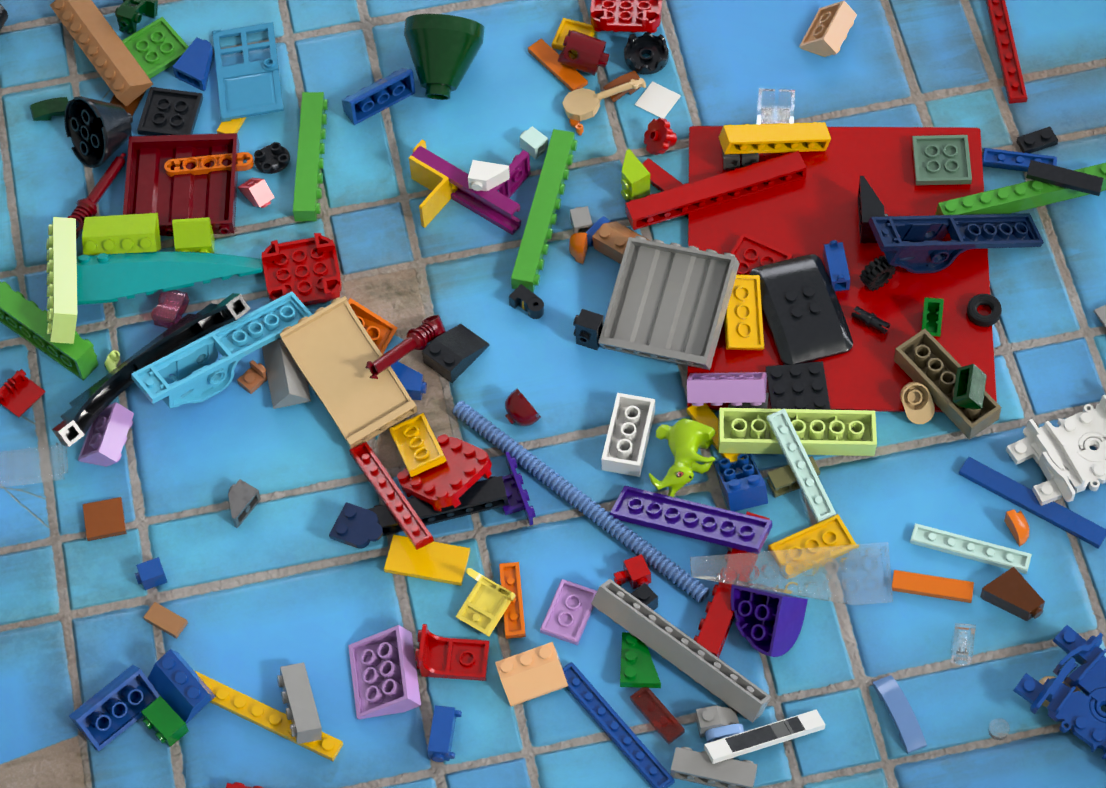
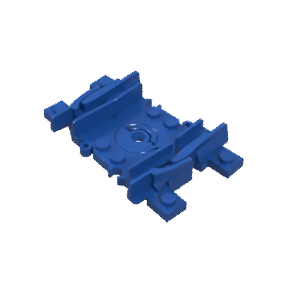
M1066 625L1053 639V642L1067 653L1053 670V673L1057 675L1056 678H1048L1044 685H1042L1025 673L1013 691L1032 704L1030 711L1034 714L1046 699L1050 702L1047 706L1049 711L1047 716L1056 722H1062L1059 726L1061 732L1067 733L1072 729L1073 734L1088 744L1092 752L1096 748H1101L1104 751L1102 759H1106V712L1101 710V706H1106V657L1104 656L1106 649L1102 650L1100 648L1103 634L1100 633L1097 637L1091 636L1086 641L1070 626ZM1075 661H1077L1081 665L1077 669L1076 667L1078 666V664H1076ZM1076 686H1077V687H1078L1080 690H1082L1085 694H1083V693L1080 692V691H1076V692H1073V691L1076 689Z

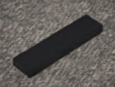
M1030 160L1026 176L1027 179L1096 196L1100 195L1104 179Z

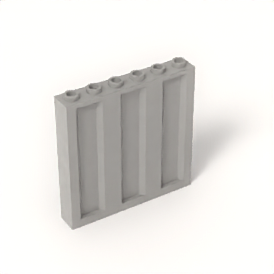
M641 236L629 237L598 343L603 349L710 370L739 268V261L731 253H724L723 255L711 249L702 251L694 246L686 248L677 243L665 244L657 239L648 241Z

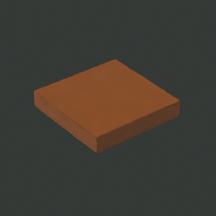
M121 497L83 504L88 541L127 534Z

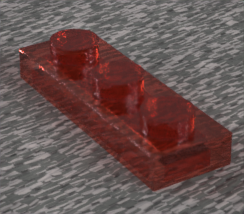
M643 687L630 696L632 703L668 744L685 733L682 725L648 687Z

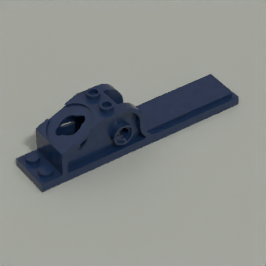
M1030 213L871 217L868 221L880 250L884 252L888 263L895 267L905 268L908 272L914 274L939 272L950 266L958 255L970 249L1041 247L1044 243ZM949 233L952 240L942 241L944 237Z

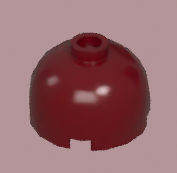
M518 388L507 397L505 401L507 414L505 416L511 424L516 422L519 426L526 427L534 424L541 418Z

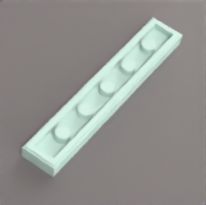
M785 408L768 415L766 419L817 523L834 516L836 512Z
M916 523L910 543L997 567L1005 569L1015 567L1018 572L1027 574L1032 556L1030 553Z

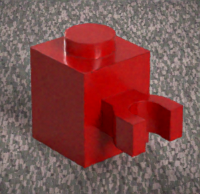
M642 554L623 561L624 571L614 573V582L619 586L629 581L632 589H636L644 583L647 585L651 583V572Z

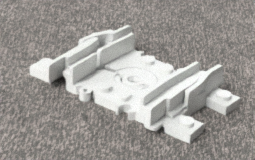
M1106 395L1102 396L1100 403L1096 405L1095 409L1091 404H1086L1083 412H1079L1066 419L1059 418L1057 422L1059 427H1054L1049 421H1046L1044 426L1038 428L1033 419L1028 420L1026 428L1023 429L1026 437L1006 447L1007 453L1016 465L1032 457L1039 464L1048 481L1033 486L1032 491L1041 506L1059 500L1062 496L1066 502H1071L1074 500L1075 494L1084 491L1087 486H1089L1091 491H1097L1100 483H1106ZM1090 446L1096 447V450H1091Z

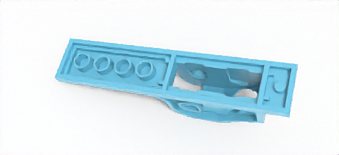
M290 292L131 374V378L152 404L162 399L169 408H174L183 404L203 402L228 387L233 380L235 366L244 356L279 339V334L282 333L284 328L292 327L303 317H310L313 314L293 292ZM219 351L223 357L219 358L220 360L217 361Z

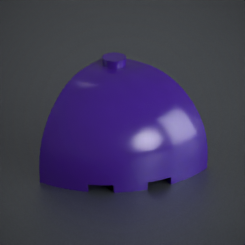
M732 585L731 609L735 613L737 621L735 624L742 637H745L755 650L764 655L779 657L787 653L793 647L801 632L808 599L759 588Z

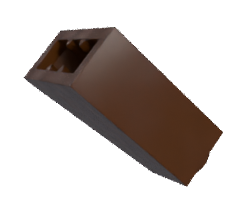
M1012 567L984 586L980 596L983 600L1025 621L1031 618H1038L1043 613L1045 601L1015 567Z

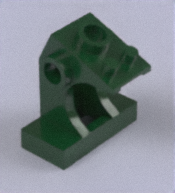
M123 0V3L115 11L119 30L128 34H134L137 23H140L142 19V14L155 18L157 16L158 0Z

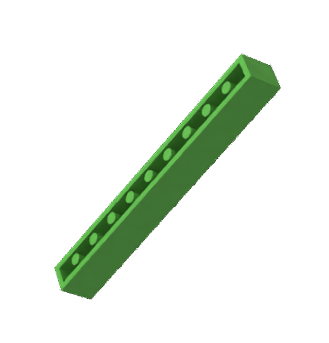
M553 129L511 276L512 289H516L522 284L531 292H534L535 285H539V271L544 268L545 260L543 257L547 255L549 249L547 242L552 239L553 235L552 224L555 225L557 221V214L555 213L556 210L560 209V196L564 195L565 192L564 181L568 180L569 165L572 166L574 155H572V152L577 149L578 141L575 140V132Z
M1106 163L1074 170L1104 178L1101 192L1106 191ZM1031 180L938 203L935 215L1011 214L1089 194Z

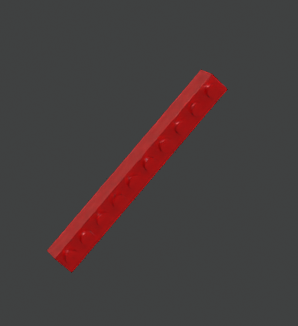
M799 151L788 152L785 155L771 157L759 163L755 162L749 166L735 168L726 173H719L716 176L702 178L693 183H686L673 189H666L663 192L630 200L625 203L626 216L633 230L804 179L806 178L807 167Z

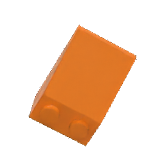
M349 298L347 301L383 354L397 327Z

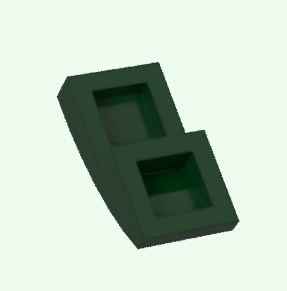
M67 97L52 98L31 104L30 110L33 121L51 120L52 116L65 115L68 103Z

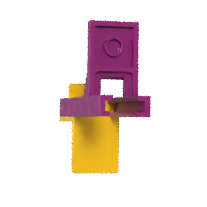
M421 140L416 145L412 155L409 157L411 179L432 191L419 205L422 227L426 228L442 208L453 199L511 235L520 228L521 220L513 216L516 211H520V204L510 199V197L531 174L528 152L522 150L519 155L513 158L512 163L509 165V180L489 191H475L469 189V174L426 149V141Z

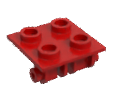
M22 369L20 371L17 370L16 374L12 378L7 379V382H4L0 388V404L18 418L45 393V390L25 376L26 373Z

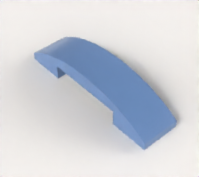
M892 675L872 682L880 700L886 705L899 731V738L907 754L926 747L927 744L916 716Z

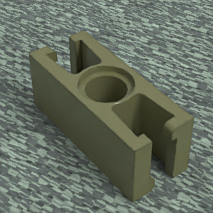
M813 456L809 457L817 476L820 475V470ZM789 465L767 473V483L775 498L800 489Z

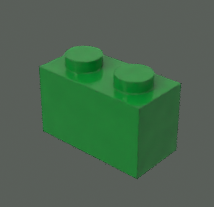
M161 696L141 711L144 718L142 722L149 730L153 728L156 732L155 736L162 744L166 742L171 747L189 732L186 723Z

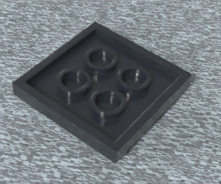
M150 87L138 125V134L150 136L192 135L202 104L203 94Z
M823 361L766 366L765 371L767 372L771 409L831 410Z

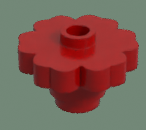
M663 118L653 119L648 124V130L644 134V143L647 144L646 150L654 155L664 154L677 141L676 133L670 129V122Z

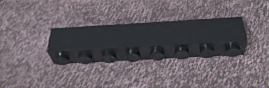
M493 476L487 480L477 481L459 497L461 502L459 506L454 508L451 505L441 508V512L435 511L432 504L415 496L407 499L425 526L509 505L502 476ZM376 505L373 508L367 509L377 514L379 524L383 529L382 536L403 531L386 505Z

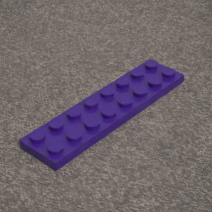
M624 486L610 512L614 519L617 518L620 521L755 554L760 553L772 528L771 520L629 486Z

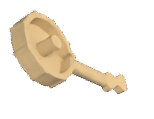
M643 78L639 80L631 79V82L597 94L590 89H576L568 92L562 102L563 109L568 118L577 121L587 120L594 117L598 112L602 99L632 88H646V83Z

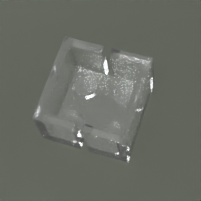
M759 88L757 124L794 123L795 90L779 89L778 106H775V89Z

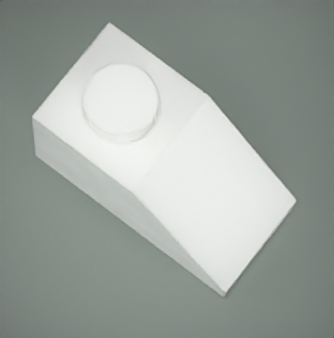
M473 160L468 175L469 189L489 191L509 180V166Z

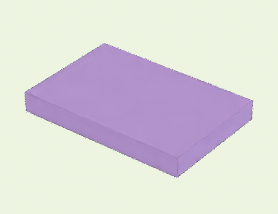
M562 579L540 628V633L578 645L594 608L591 603L597 591Z

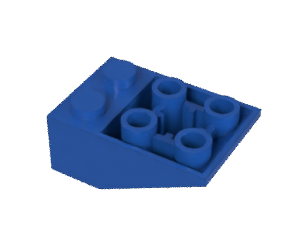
M740 454L737 456L738 461L731 463L728 458H722L713 462L725 502L730 511L735 512L768 504L766 483L751 454Z

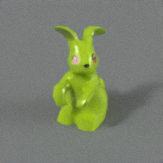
M685 418L678 420L673 426L660 425L656 430V437L660 440H668V445L675 461L662 481H659L649 473L652 484L658 490L669 487L667 496L674 497L678 490L692 481L694 477L693 471L700 474L709 471L715 458L713 456L709 458L697 454L699 448L706 450L714 443L712 438L715 436V429Z

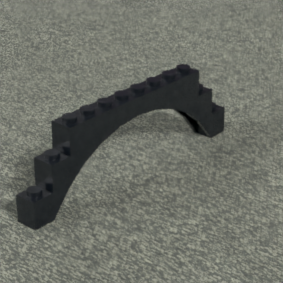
M232 293L219 304L210 303L197 314H187L71 401L69 404L72 408L61 415L63 421L52 429L61 444L70 447L82 438L99 414L117 396L134 383L131 378L132 373L206 334L236 321L251 310L242 295Z

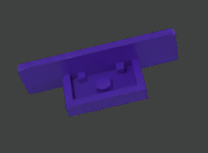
M505 452L510 474L502 476L509 505L502 507L506 516L524 510L529 525H533V518L536 517L533 506H529L527 502L530 499L527 490L522 488L524 483L521 473L517 474L516 468H518L515 457L511 458L509 452Z

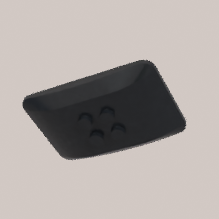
M809 254L759 266L751 270L750 275L760 276L762 312L783 364L806 363L846 353L852 349L853 340L825 267L817 255Z

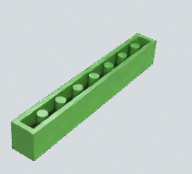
M302 92L293 202L295 221H317V214L321 213V205L318 203V199L322 198V189L319 188V185L323 184V174L320 172L321 169H324L322 154H325V143H323V139H326V128H324V125H327V114H325V110H328V99H325L324 92Z

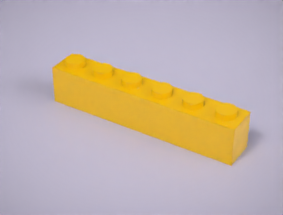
M825 122L724 125L719 135V140L724 154L826 151L831 137Z

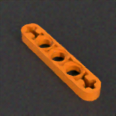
M248 152L237 153V171L250 170L254 166L252 155ZM232 153L170 159L166 161L164 168L166 174L170 177L178 174L191 173L193 175L208 174L211 171H231L232 163L224 166L222 162L225 159L232 161ZM192 162L196 165V167L193 169H187L186 165ZM207 162H214L212 167L207 168L204 166ZM174 164H175V166H179V167H175L174 170H171V168H172V166H173Z

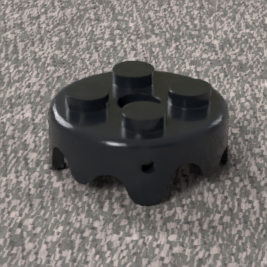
M645 32L640 37L631 34L624 47V58L627 66L632 71L644 75L654 74L666 66L669 58V49L667 48L664 36L661 34L654 36L651 33ZM643 54H650L651 56L648 57V58H645V57H643L642 55H643Z

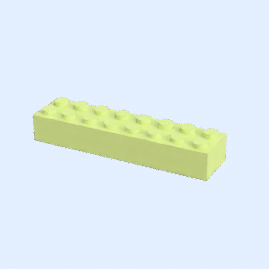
M53 217L52 224L48 226V235L51 236H49V239L47 238L46 261H49L47 262L46 273H49L47 274L46 283L49 285L47 286V297H49L47 298V309H49L47 311V322H50L47 323V334H50V342L74 344L77 322L76 219Z
M719 408V453L784 454L766 419L768 415L782 409ZM785 409L807 455L875 456L877 447L875 411Z

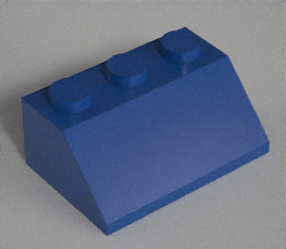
M172 649L167 651L155 663L148 676V680L186 724L216 697L184 658Z

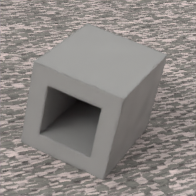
M588 206L576 207L570 210L573 233H586L593 226Z

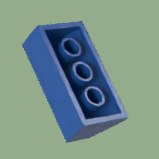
M402 68L383 79H379L374 84L362 88L353 95L347 96L342 100L343 111L351 122L356 125L415 94L413 71Z
M131 665L71 713L69 717L96 750L100 751L143 716L141 711L160 697V695L142 670L135 665Z

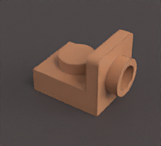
M254 360L249 362L251 368L237 379L238 384L250 394L267 381L266 368L261 363L257 364Z

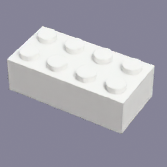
M617 393L601 459L603 471L640 477L655 414V399Z

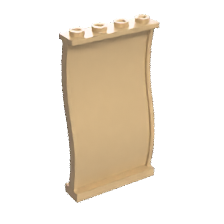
M346 296L334 299L327 307L317 309L310 317H303L296 325L284 328L282 333L279 334L282 343H284L298 368L332 417L350 449L373 439L417 412L416 404L410 398L391 366L378 374V379L370 378L372 374L368 368L366 369L367 362H373L383 354L361 324L348 303Z

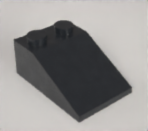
M860 176L858 188L860 243H877L868 221L871 217L888 216V214H885L884 205L865 177Z
M459 324L436 337L422 351L423 362L446 380L453 383L489 347V343L464 325Z

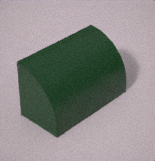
M971 364L957 368L953 402L968 409L983 408L987 375L976 365Z

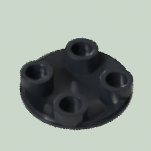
M273 142L271 145L265 146L254 153L256 168L267 174L282 171L290 161L288 150L278 142Z

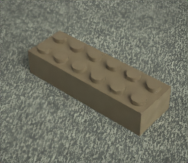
M923 329L895 348L894 361L914 382L922 383L928 388L933 402L969 440L999 420L1002 407L986 391L984 393L982 409H968L953 402L957 368L962 366L926 329Z

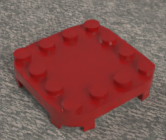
M591 0L590 22L593 30L598 32L603 30L655 33L661 23L662 0Z
M314 233L315 237L279 244L278 240L272 241L271 245L262 252L261 257L270 302L290 292H293L305 306L325 303L339 298L342 290V281L333 239L330 240L322 236L321 233Z
M446 434L440 435L437 438L447 460L446 462L413 477L410 476L406 467L397 475L405 496L408 498L411 495L432 504L434 510L440 512L441 508L451 505L454 508L461 504L459 497L481 477L488 479L492 474L490 471L492 463L486 451L458 438L448 437Z

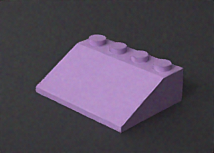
M397 625L348 645L357 719L403 713L421 706L412 632Z

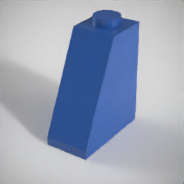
M196 37L172 66L175 78L205 91L214 56L211 43Z
M398 361L391 365L412 400H422V394H426L427 382H424L423 374Z

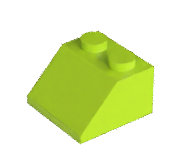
M630 149L626 150L621 171V194L625 200L630 201L646 197L650 194V173Z
M209 217L172 220L176 252L214 253L215 238Z

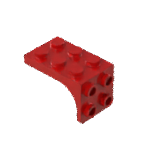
M427 624L422 625V630H418L419 648H416L415 652L417 669H420L421 677L486 681L489 641L440 637L431 633L428 630Z

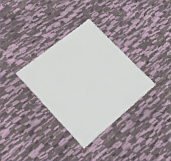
M652 81L635 105L664 119L681 95Z

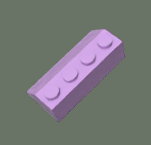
M767 372L690 373L687 379V403H692L693 406H702L704 403H711L712 406H721L723 403H731L732 406H740L742 403H750L753 406L762 405V402L766 401Z

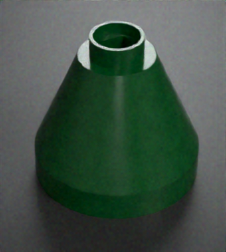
M417 14L405 19L404 36L420 85L426 89V97L437 100L450 99L451 91L457 89L483 44L485 28L482 24L471 19L445 14Z

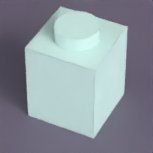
M532 126L520 135V148L528 152L534 159H537L548 150V138Z

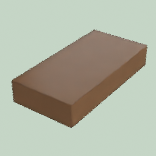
M156 602L153 603L143 617L145 621L176 639L188 624L186 619Z

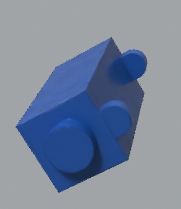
M832 240L829 244H824L823 250L827 274L835 292L849 290L850 275L843 242L837 243L836 240Z
M435 705L428 744L429 759L435 762L449 761L455 758V753L451 752L456 717H461L462 712L455 710V707Z

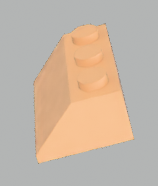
M845 1L819 8L799 47L823 57L836 55L840 51L843 41L847 38V33L853 26L857 14Z
M553 642L495 662L511 707L568 687Z

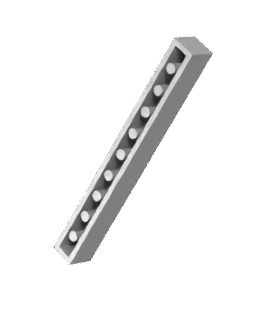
M611 579L600 585L591 603L600 612L629 631L631 635L637 637L647 647L652 648L680 671L686 673L696 683L701 684L729 707L735 709L745 719L753 723L762 715L771 699L770 695Z

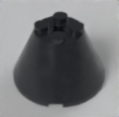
M82 96L74 97L73 100L67 103L64 115L67 138L71 137L74 145L72 150L85 166L90 168L101 166L129 139V136H132L131 123L133 118L122 106Z

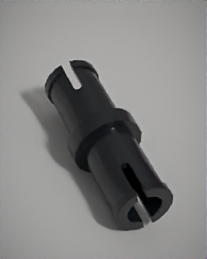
M858 306L854 310L860 313V315L852 312V317L865 323V326L868 328L872 327L883 334H886L888 330L881 326L890 328V323L876 317L875 313H869Z

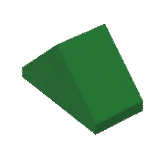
M924 297L921 331L926 329L932 336H941L944 299Z

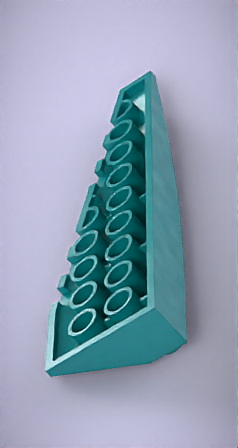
M200 252L101 253L99 255L76 256L77 305L111 303L118 301L120 297L126 296L127 299L135 298V294L146 293V296L152 295L160 289L163 292L192 287L195 282L203 281V284L211 283V279L215 278L227 280L236 274L242 277L262 273L263 263L262 259Z

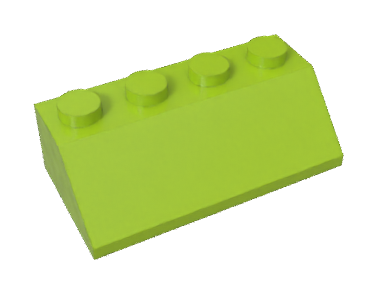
M158 213L85 217L82 232L83 255L141 253L161 250Z

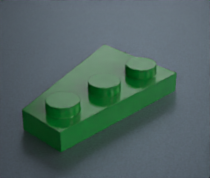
M622 632L620 687L661 688V682L648 647L637 637L630 633Z

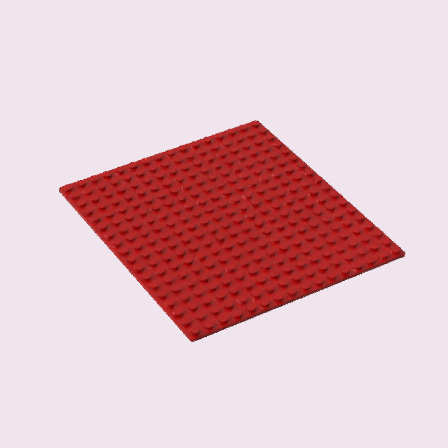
M691 126L689 128V183L699 181L702 178L716 176L719 173L732 171L723 170L722 146L719 140L723 126ZM827 127L831 141L826 151L799 152L807 167L806 178L689 213L688 246L697 247L702 251L711 249L723 255L724 253H730L742 233H745L792 254L793 258L809 254L817 255L825 267L823 257L824 244H829L832 240H836L837 243L843 242L850 275L849 290L836 291L835 293L853 340V346L849 352L810 361H823L831 410L905 412L900 399V393L906 384L914 381L894 361L895 348L921 331L924 297L944 299L941 336L933 337L962 367L974 364L987 375L985 391L997 402L992 326L981 327L975 325L967 315V306L971 298L978 294L990 295L988 248L967 250L958 255L950 266L935 273L914 274L908 272L905 268L897 266L895 267V274L892 275L893 277L888 280L887 284L884 283L883 287H879L878 290L870 291L860 280L861 272L865 270L864 267L868 266L869 262H873L879 256H885L884 252L880 250L878 243H860L858 215L860 176L865 177L884 205L885 214H888V216L935 215L938 203L984 192L981 131L979 128ZM968 135L972 183L916 185L912 136ZM788 152L758 153L759 162L768 160L771 157L785 155ZM949 233L944 237L942 241L952 240ZM980 305L977 308V312L980 315L987 316L991 313V308L987 305ZM858 306L869 313H875L876 317L890 323L889 329L881 326L888 330L887 333L883 334L872 327L868 328L865 326V323L853 318L852 312L860 315V313L854 310L855 307ZM763 312V350L726 349L725 326L723 322L710 370L688 366L687 379L690 373L766 372V366L785 365L780 360ZM766 385V393H769L768 385ZM768 398L767 409H771L770 398ZM687 403V407L692 406V403ZM706 403L711 410L728 408L729 403H723L721 406H712L711 403ZM934 403L935 412H942V410Z

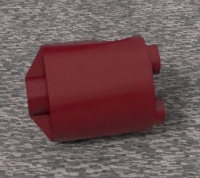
M569 30L564 39V48L559 55L558 62L595 76L599 66L606 67L610 54L604 53L605 41Z

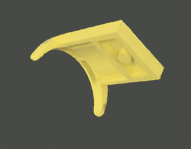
M467 568L466 574L475 579L477 583L457 613L456 618L489 637L516 595L473 569Z

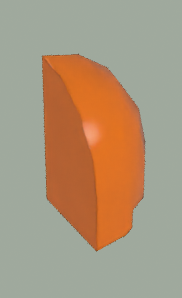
M574 233L569 240V252L576 262L583 264L588 250L587 233Z
M1015 510L1007 511L1004 522L1020 547L1029 538L1030 529L1028 522L1021 510L1018 513Z

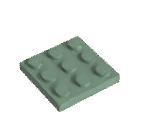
M968 135L912 136L916 185L972 183Z

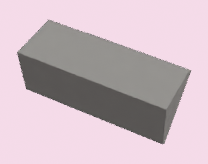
M281 338L263 346L262 350L273 409L311 402L307 380L284 343H282Z

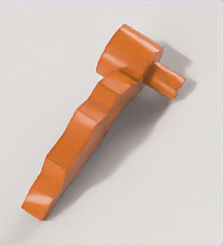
M570 118L569 123L576 129V133L581 136L584 131L583 125L580 121Z

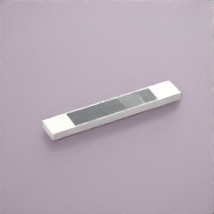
M813 710L704 744V750L712 764L823 730L826 724L818 711Z

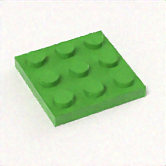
M163 17L122 40L150 79L174 65L189 47Z

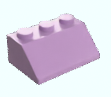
M117 402L108 405L89 427L78 461L105 467L117 463L122 456L121 451L127 441L128 430L133 424L134 413Z

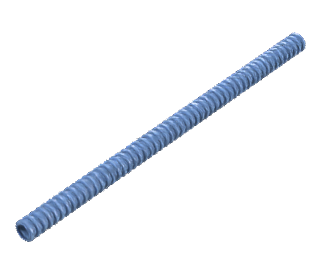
M463 400L454 406L453 415L461 419L462 422H466V425L474 429L484 439H488V442L497 446V449L501 450V452H509L511 458L515 457L517 464L519 463L521 467H524L526 471L528 470L530 474H533L535 478L537 477L539 481H542L544 485L546 484L552 491H556L557 495L565 498L566 502L574 505V508L579 509L581 513L583 512V515L588 516L599 527L602 526L603 530H606L612 537H616V540L620 541L621 544H625V547L630 548V551L634 552L635 555L642 554L646 563L649 562L650 566H653L655 570L658 569L660 574L663 573L664 577H668L669 581L672 580V583L677 584V587L682 588V591H687L691 598L696 599L700 603L708 596V587L704 588L705 585L700 584V581L695 580V577H690L688 572L685 573V570L681 569L679 565L676 566V563L674 561L671 562L670 558L666 559V555H662L661 551H657L655 547L652 548L650 543L647 544L646 540H643L641 536L638 537L637 533H633V530L629 529L628 526H624V523L619 522V519H614L608 511L601 508L599 504L596 505V502L587 497L585 493L582 494L581 490L573 487L572 483L564 480V477L555 473V470L546 466L544 462L537 459L526 448L523 449L522 445H519L516 441L514 442L513 438L505 435V432L501 431L500 428H497L496 425L492 424L485 417L483 418V415L474 411Z

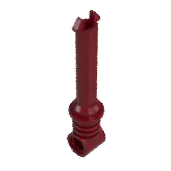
M122 153L120 157L116 156L88 197L78 200L76 203L77 207L67 217L76 219V239L81 235L85 217H93L97 214V203L124 167L125 153Z
M433 315L424 319L422 325L408 331L407 338L375 361H368L366 369L368 368L372 374L370 378L378 379V374L413 350L425 349L427 343L445 333L446 331L440 316Z

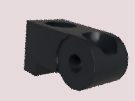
M522 284L509 295V305L514 309L517 306L521 307L533 319H539L543 316L544 303L542 299Z

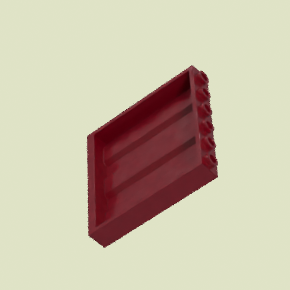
M237 133L129 136L123 215L158 213L160 236H173L172 220L206 217L210 218L213 234L226 235L235 233L238 181L236 164H238L237 153H239ZM232 153V161L225 159L222 162L224 166L232 163L231 171H211L208 174L193 175L191 173L178 174L170 177L166 174L164 168L166 161L170 159ZM192 162L186 165L187 169H193L196 167V165ZM207 162L204 166L207 168L212 167L214 162ZM174 164V165L172 166L171 170H174L175 167H179V166H175V164Z

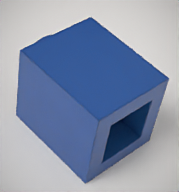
M159 557L136 565L138 573H135L138 584H143L145 590L167 583Z

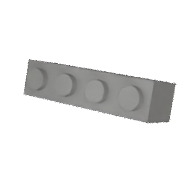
M298 663L281 666L280 675H277V682L279 688H283V692H281L283 704L287 703L288 708H285L287 720L292 722L290 724L291 736L296 737L297 744L322 740V727L305 664Z
M676 747L671 766V776L675 779L716 788H754L758 764H754L750 760L739 761L733 758L712 764L706 751L697 752L689 747Z

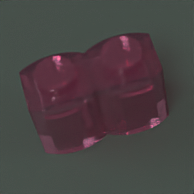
M178 290L161 293L158 300L159 304L153 308L151 313L154 324L170 328L178 322L188 307V293Z

